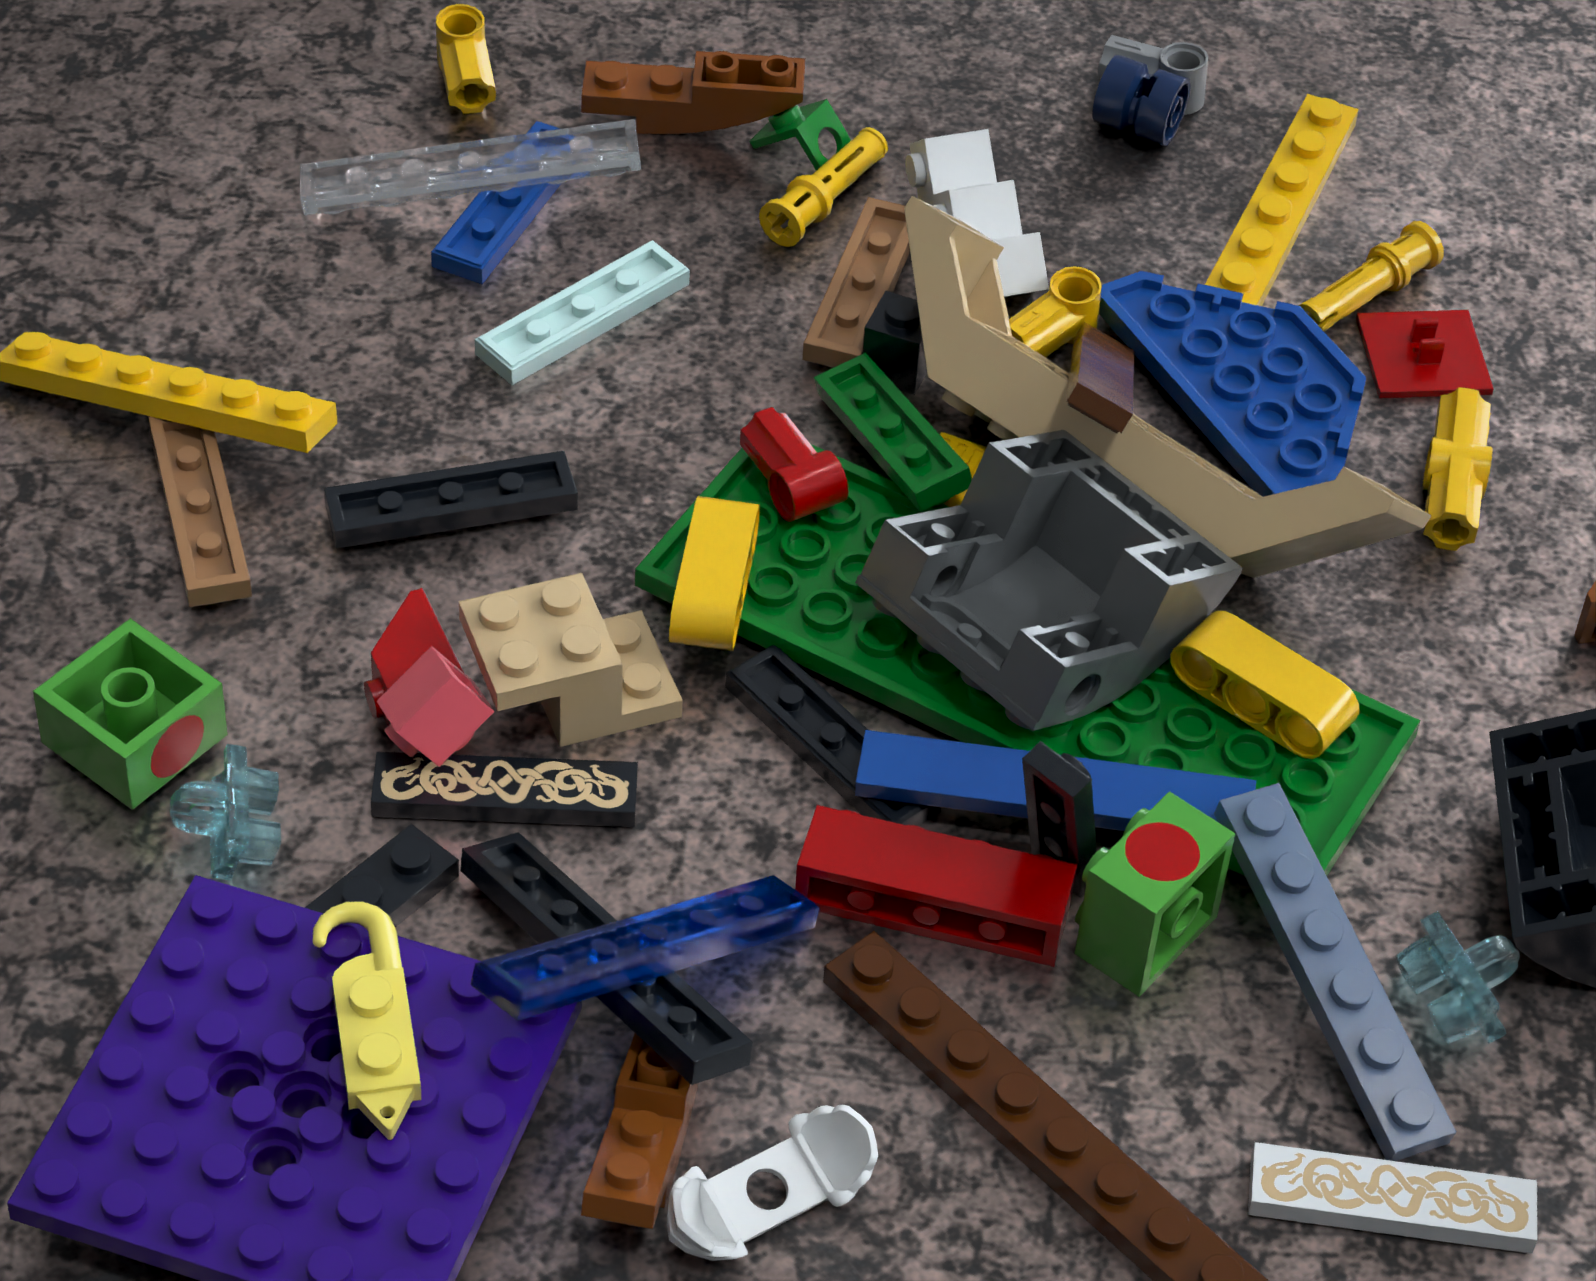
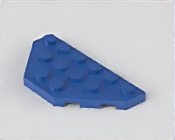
M1139 271L1102 285L1099 315L1126 346L1134 350V355L1253 491L1264 497L1336 479L1343 466H1345L1363 396L1366 376L1301 306L1277 301L1275 309L1242 302L1243 293L1199 283L1197 284L1196 291L1163 284V275Z

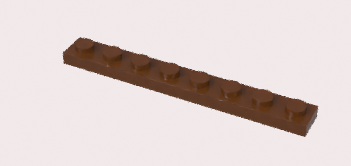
M872 931L824 966L823 982L1153 1281H1269L878 933Z

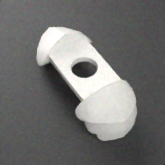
M843 1104L836 1107L820 1106L809 1114H796L790 1119L788 1125L791 1138L710 1179L706 1178L698 1166L691 1167L684 1176L676 1180L669 1195L667 1215L669 1241L685 1253L711 1261L737 1259L748 1254L744 1243L827 1200L836 1207L846 1204L855 1196L859 1188L870 1179L877 1162L878 1150L872 1126L850 1106ZM758 1172H769L778 1176L786 1188L785 1202L780 1207L772 1210L757 1207L747 1195L746 1185L748 1179Z

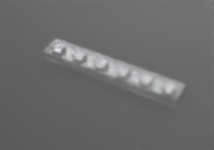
M635 119L300 164V199L304 216L320 213L338 214L345 210L372 206L391 207L402 202L431 198L449 199L461 194L490 190L503 192L513 187L542 183L561 184L572 179L601 175L613 177L625 172L642 170Z

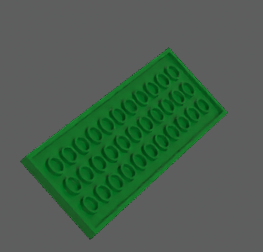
M812 445V447L816 450L817 453L824 451L823 449L815 445ZM743 448L736 453L699 495L702 497L760 504L756 547L737 635L764 648L775 645L794 662L964 743L1030 751L1041 741L1059 755L1067 753L1073 757L1256 780V789L1279 783L1326 876L1416 738L1421 720L1351 689L1359 703V715L1356 720L1320 756L1314 759L1302 758L1186 686L1175 674L1171 665V658L1128 692L1090 714L1035 731L1020 727L1009 720L1005 714V707L987 692L977 690L966 684L960 676V670L945 657L923 648L916 640L917 634L902 621L880 612L872 602L873 597L855 583L858 575H861L886 519L948 508L949 506L942 503L919 512L892 480L835 455L846 474L849 491L847 500L798 520L788 522L780 516L773 504L768 488V480ZM696 500L635 568L636 587L672 604ZM1231 851L1228 869L1245 876L1233 851Z

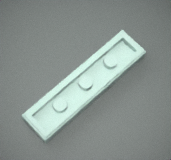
M652 240L475 339V355L509 384L514 385L688 286L690 270Z

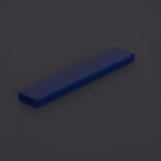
M772 875L475 963L470 985L518 1021L815 928L820 907L784 881Z

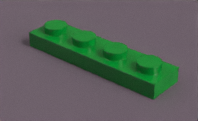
M866 352L814 377L818 394L919 512L934 505L942 504L951 497L968 489L972 481L969 466Z

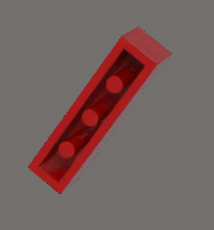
M817 805L797 863L794 907L1054 967L1071 905L1077 864L1056 860L1047 855H1034L1003 848L981 840H969L929 831L916 825H903L868 817L851 810H838Z

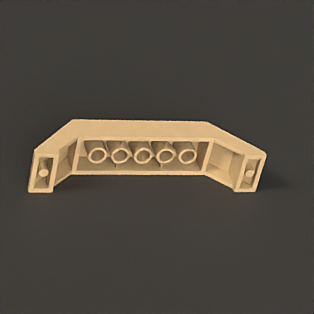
M911 196L904 210L928 378L946 389L941 398L942 400L966 415L972 417L974 414L990 423L987 429L1001 439L1007 440L1059 430L1067 431L1243 567L1241 574L1252 578L1424 529L1431 518L1430 514L1384 485L1344 466L1333 481L1263 497L1134 414L1123 432L1115 433L1068 406L1066 401L1070 373L1012 336L997 259L1004 247L954 216L914 196Z

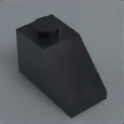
M885 291L864 327L862 354L866 352L900 391L912 395L916 394L927 374L917 300Z

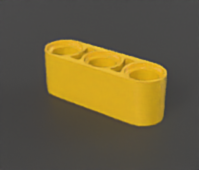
M697 496L672 604L669 627L670 643L727 651L734 650L756 547L760 504Z
M1227 611L1211 613L1173 648L1170 654L1173 670L1186 686L1302 758L1314 759L1320 756L1359 715V703L1356 695L1344 682Z

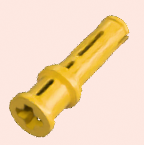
M863 128L854 139L834 154L812 175L797 176L788 184L784 196L780 199L769 200L760 209L759 220L764 233L778 245L790 247L797 244L804 237L807 226L811 223L823 221L831 213L833 200L851 186L872 165L885 157V154L888 152V144L885 137L874 128ZM789 219L788 226L782 228L781 225Z
M1413 221L1403 227L1400 237L1391 243L1381 242L1370 249L1366 262L1360 267L1349 272L1322 292L1298 306H1301L1305 312L1308 311L1307 314L1325 332L1336 322L1347 317L1381 292L1399 291L1409 284L1411 276L1419 270H1430L1440 264L1444 257L1441 239L1428 224L1422 221Z

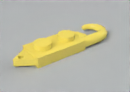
M345 902L331 907L319 917L313 928L312 942L317 948L324 947L329 932L334 927L344 923H356L365 927L368 931L371 953L357 956L344 962L334 972V976H332L333 995L349 1109L359 1108L388 1140H392L412 1101L422 1100L420 1075L398 936L390 916L378 906L365 902Z

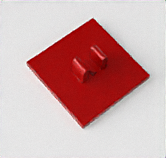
M1469 310L1357 313V325L1379 399L1441 397V395L1454 392L1458 387L1478 390L1480 395L1493 394V384Z

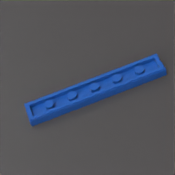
M865 730L855 783V796L1028 818L1022 758L1029 751ZM1075 757L1085 766L1092 778L1095 827L1125 831L1126 826L1136 812L1142 808L1150 810L1169 791L1218 822L1214 812L1220 800L1256 789V780Z

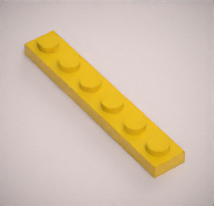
M1307 93L1205 285L1243 293L1242 303L1253 307L1263 305L1356 125L1359 109L1340 104L1333 99L1321 98Z
M24 332L0 352L1 382L308 453L338 424L335 402L313 398L304 392H287L257 385L255 382L247 379L234 380L204 373L199 368L177 367L152 361L146 356H129L103 350L94 344H77L51 338L41 332Z

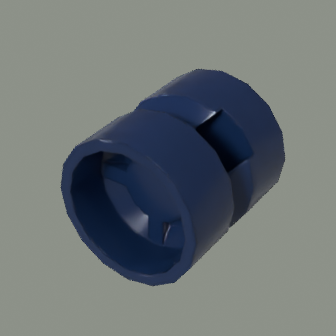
M1115 55L1107 65L1099 82L1092 110L1093 121L1119 131H1125L1130 126H1133L1137 137L1167 146L1174 138L1183 119L1190 95V79L1162 69H1158L1151 75L1148 72L1147 64L1121 55Z

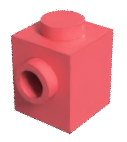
M432 646L377 700L380 708L391 723L384 730L388 737L408 756L413 757L420 751L439 767L455 751L465 747L472 739L474 732L495 712L475 682Z

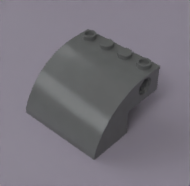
M1059 430L990 442L961 505L886 519L861 575H858L855 583L873 597L872 602L880 612L898 618L917 634V642L923 648L930 652L941 654L960 670L962 680L966 684L977 690L987 692L1005 707V714L1009 720L1020 727L1035 731L1090 714L1113 702L1141 683L1170 658L1173 648L1216 609L1237 581L1243 567L1067 431Z

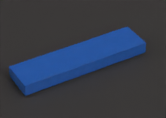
M536 121L431 251L432 267L483 284L586 153V137Z

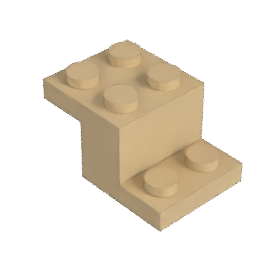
M582 573L459 601L460 622L497 711L541 701L560 747L682 717L683 700L642 610L602 619Z

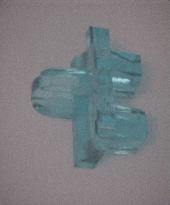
M227 744L224 750L223 772L212 777L210 782L192 781L185 783L172 795L170 799V816L173 824L185 832L210 836L211 878L231 881L239 862L272 865L281 845V823L249 818V812L271 815L279 792L278 772L247 767L246 747ZM209 806V811L197 809L194 807Z
M1438 911L1421 919L1424 937L1398 953L1396 959L1403 977L1416 995L1445 979L1451 985L1453 991L1427 1004L1429 1015L1446 1044L1470 1036L1479 1030L1488 1044L1507 1035L1504 1026L1496 1015L1500 1010L1499 1003L1490 989L1508 979L1518 968L1517 963L1520 954L1512 941L1505 936L1498 935L1487 938L1463 950Z

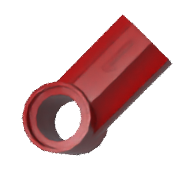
M773 407L766 408L754 413L752 420L740 429V445L768 480V488L773 504L785 521L792 522L847 500L849 494L848 482L837 457L828 450L817 453L786 413H778Z

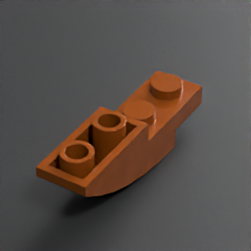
M696 51L694 68L676 67L666 64L657 66L620 63L617 61H586L581 113L636 116V134L698 133L743 125L781 113L803 102L806 58H792L783 55L734 54L727 51Z
M636 1033L633 1036L616 1083L614 1108L583 1192L581 1216L653 1229L659 1209L665 1208L699 1083L694 1085L688 1083Z

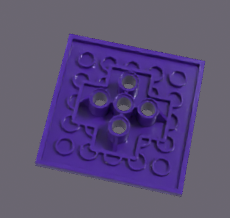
M195 875L9 1198L7 1206L10 1220L199 1281H455L582 1009V991L398 936L420 1075L422 1100L412 1101L394 1138L388 1140L359 1108L349 1109L333 995L332 976H334V972L344 962L357 956L371 953L369 934L366 928L356 923L339 924L329 932L326 945L317 948L312 942L313 928L319 917L324 913Z

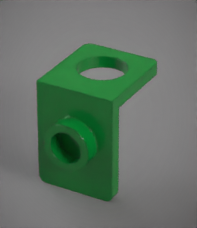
M824 99L801 107L795 105L781 113L770 116L768 118L769 122L749 142L753 149L796 137L817 171L829 160L823 156L818 146V135L822 129L828 130L833 135L837 146L836 153L847 145L851 138L829 101Z

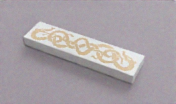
M1255 1142L1251 1154L1248 1215L1533 1254L1537 1243V1180Z

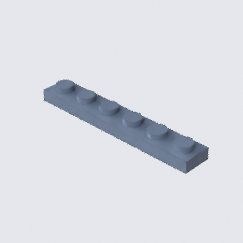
M1273 784L1220 800L1214 814L1220 824L1235 833L1232 851L1385 1159L1398 1161L1449 1144L1456 1134V1130L1280 784Z

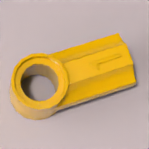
M467 4L450 5L440 10L436 16L437 64L443 72L449 105L459 108L463 114L480 113L485 106L496 100V89L485 41V18L476 7Z
M1076 266L1065 267L1057 271L1051 277L1049 291L1009 319L1012 336L1046 358L1065 343L1073 344L1074 337L1083 322L1097 329L1102 288L1100 278L1094 272Z

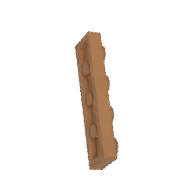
M868 197L805 338L802 360L834 368L862 354L864 327L884 292L889 291L893 293L910 253L904 210L905 205Z
M148 417L151 439L189 607L252 597L250 576L215 432L155 417Z

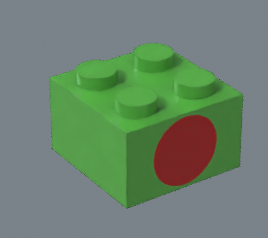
M131 618L33 690L41 743L132 810L228 735L222 683Z
M1170 791L1150 810L1142 808L1136 812L1126 826L1123 837L1110 850L1106 847L1100 848L1092 856L1084 869L1082 880L1086 883L1084 901L1075 916V922L1079 925L1074 954L1140 997L1217 918L1235 833Z

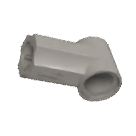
M1114 35L1110 36L1104 45V51L1099 62L1098 79L1102 78L1110 60L1115 55H1121L1147 64L1148 72L1151 75L1158 69H1162L1189 78L1191 83L1190 95L1184 115L1195 113L1203 107L1209 57L1201 46L1193 43L1178 42L1167 45L1165 48H1160Z

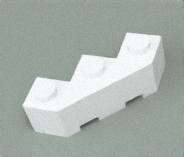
M983 129L926 138L909 144L911 154L906 156V174L912 188L917 187L918 199L963 221L1004 247L997 259L1004 297L1049 289L1040 232L1022 234L1014 180L997 182L989 130Z

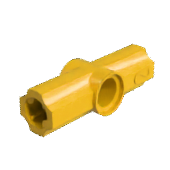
M1458 387L1454 392L1441 395L1435 434L1430 442L1423 478V490H1428L1425 512L1431 515V518L1424 527L1423 534L1433 540L1436 548L1457 551L1463 545L1475 543L1481 500L1486 492L1493 451L1491 446H1487L1491 404L1484 401L1478 390Z

